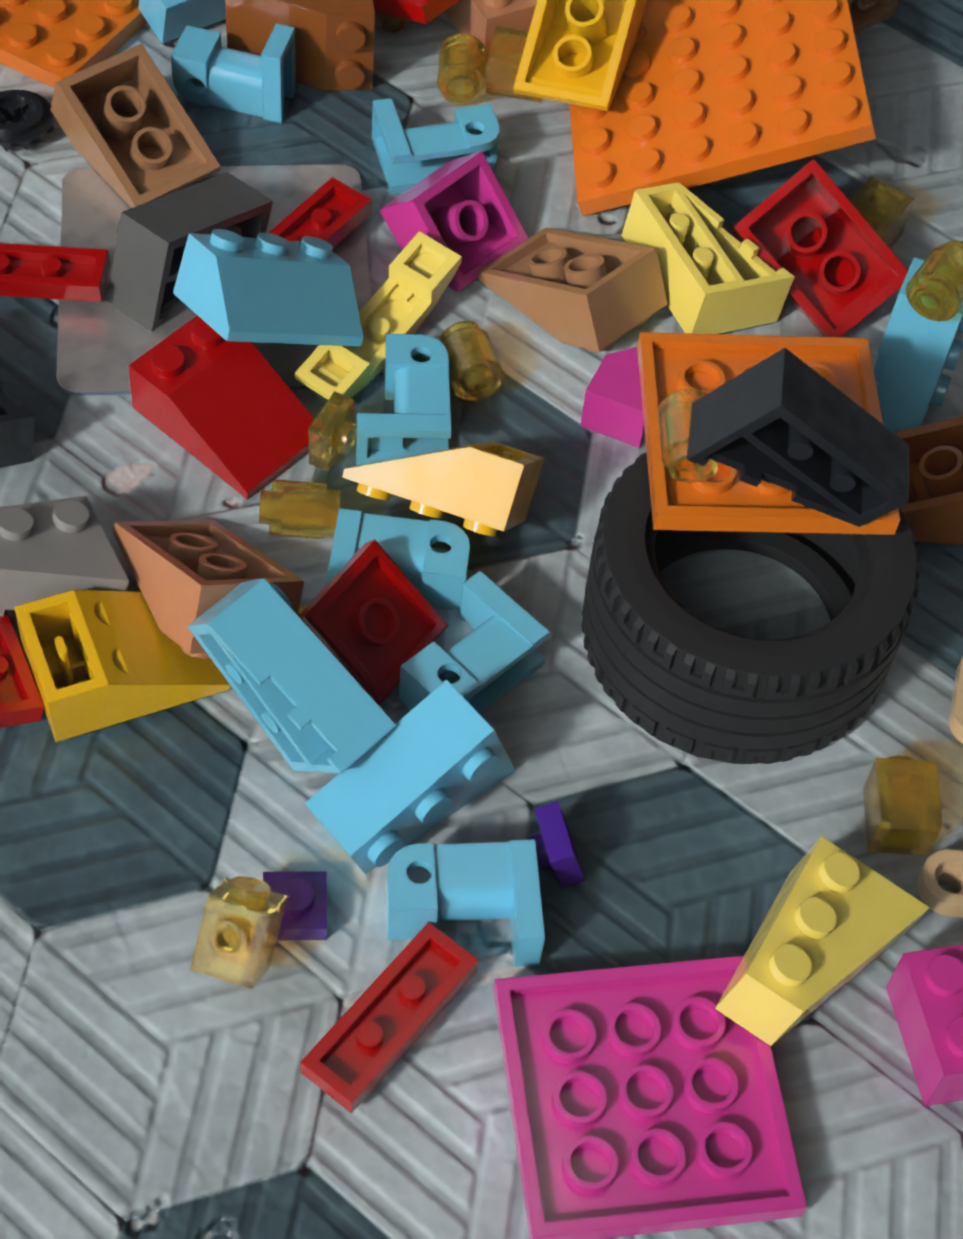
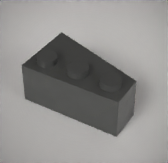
M226 172L121 212V218L117 226L118 235L106 301L149 331H154L163 324V318L160 314L178 300L182 302L173 294L188 234L211 235L214 229H224L242 237L257 238L259 233H266L273 201Z

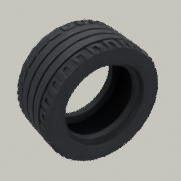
M647 453L641 454L636 458L634 464L629 465L623 470L622 476L615 480L612 491L607 494L604 506L601 508L599 523L594 537L585 587L581 626L582 632L585 634L583 642L584 648L588 651L587 659L590 665L595 668L594 674L597 681L602 684L604 692L614 700L618 709L632 722L639 725L659 741L696 757L732 764H773L789 761L798 756H807L816 750L824 749L829 745V742L837 741L844 737L846 731L852 730L857 725L859 718L864 717L869 712L888 675L916 604V598L919 593L918 579L921 570L918 564L920 557L918 550L914 546L916 541L908 520L902 513L901 508L898 507L900 522L895 535L653 530ZM734 549L760 554L784 564L809 583L824 603L830 617V622L813 632L787 639L764 640L730 634L705 623L689 612L670 592L660 572L675 561L702 551Z

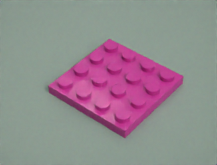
M744 956L495 979L493 992L529 1239H606L802 1217L807 1206L771 1046L715 1009Z

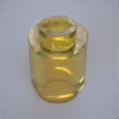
M455 34L445 39L440 46L437 85L443 97L452 104H470L483 91L485 84L486 48L478 38L469 34Z
M952 240L935 247L907 284L906 296L910 305L918 314L929 320H949L955 316L963 305V241Z
M460 321L446 328L441 335L440 341L448 352L449 381L455 395L461 399L473 401L489 398L503 383L504 372L488 333L472 321Z
M685 388L674 392L665 398L658 407L662 462L669 469V474L672 478L686 483H696L711 478L716 474L719 463L709 459L705 466H701L686 460L692 403L707 395V393L694 388Z
M273 479L272 491L261 490L259 524H269L270 536L324 539V534L334 535L340 508L341 490L327 489V483Z

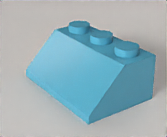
M214 229L211 235L188 234L173 294L226 341L361 347L363 340V331L350 265L332 252L333 246L330 243L310 236L302 237L301 242L287 241L280 236L270 233H259L257 238H247L224 229Z

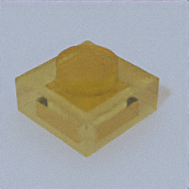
M334 391L309 427L310 465L329 472L340 454L347 455L356 441L357 424L354 423V399Z

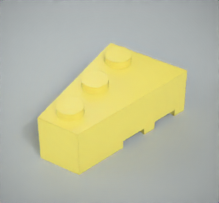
M681 183L637 189L634 192L621 236L626 243L657 249L668 303L667 306L685 333L720 334L778 321L794 280L792 274L783 267L776 272L757 256L758 246L749 239L741 243L722 228L725 219Z
M821 836L789 873L715 1009L772 1046L846 982L848 983L869 963L893 946L930 907Z

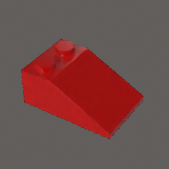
M812 159L733 228V235L739 242L742 243V241L749 239L759 247L757 256L777 272V270L783 267L794 276L787 297L824 337H842L900 289L908 272L906 267L815 159Z
M198 315L129 364L132 407L247 500L325 439V431L252 342L226 341Z

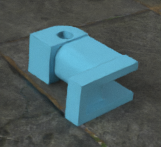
M276 23L262 54L258 55L222 47L220 32L186 25L171 54L172 81L175 89L184 99L197 105L206 107L210 105L282 123L284 119V97L293 99L296 93L295 27ZM190 78L199 79L204 84V87L195 86L190 81Z
M392 98L373 100L372 140L391 194L407 191L449 161L480 151L483 152L493 173L495 172L500 130L491 104L455 108L454 122L403 129Z
M386 334L385 400H394V414L357 413L356 466L449 449L448 439H451L449 360L446 347L440 340L428 335Z
M339 508L325 586L364 543L376 540L414 586L421 590V594L432 607L461 610L463 583L467 580L470 551L469 538L463 529L456 524L446 521L408 519L362 513V511ZM436 542H445L450 545L451 549L448 551L430 546Z
M479 571L463 583L460 617L474 630L447 651H444L433 641L402 664L400 669L399 699L412 710L447 679L480 714L545 664V657L536 648L549 639L550 632L485 574Z
M535 840L435 845L434 843H419L405 846L394 854L389 861L387 871V940L413 939L428 922L436 927L437 921L510 919L514 967L540 965L545 933Z

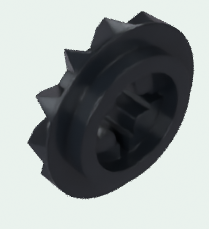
M6 90L0 92V144L6 152L13 146H21L28 150L30 142L45 143L46 133L54 130V115L50 110L51 104L48 100L37 93L26 90ZM24 120L23 124H19L18 122ZM6 121H7V122H8V121H11V122H13V123H10L9 125H7V124H6Z

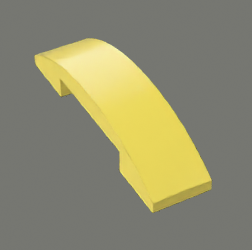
M419 231L389 265V278L359 311L363 331L361 347L319 345L294 373L295 379L337 406L355 396L369 384V381L376 374L379 375L384 369L386 334H414L454 277L462 262V256Z

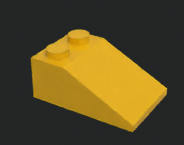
M537 0L513 87L514 93L608 111L635 46L647 0Z

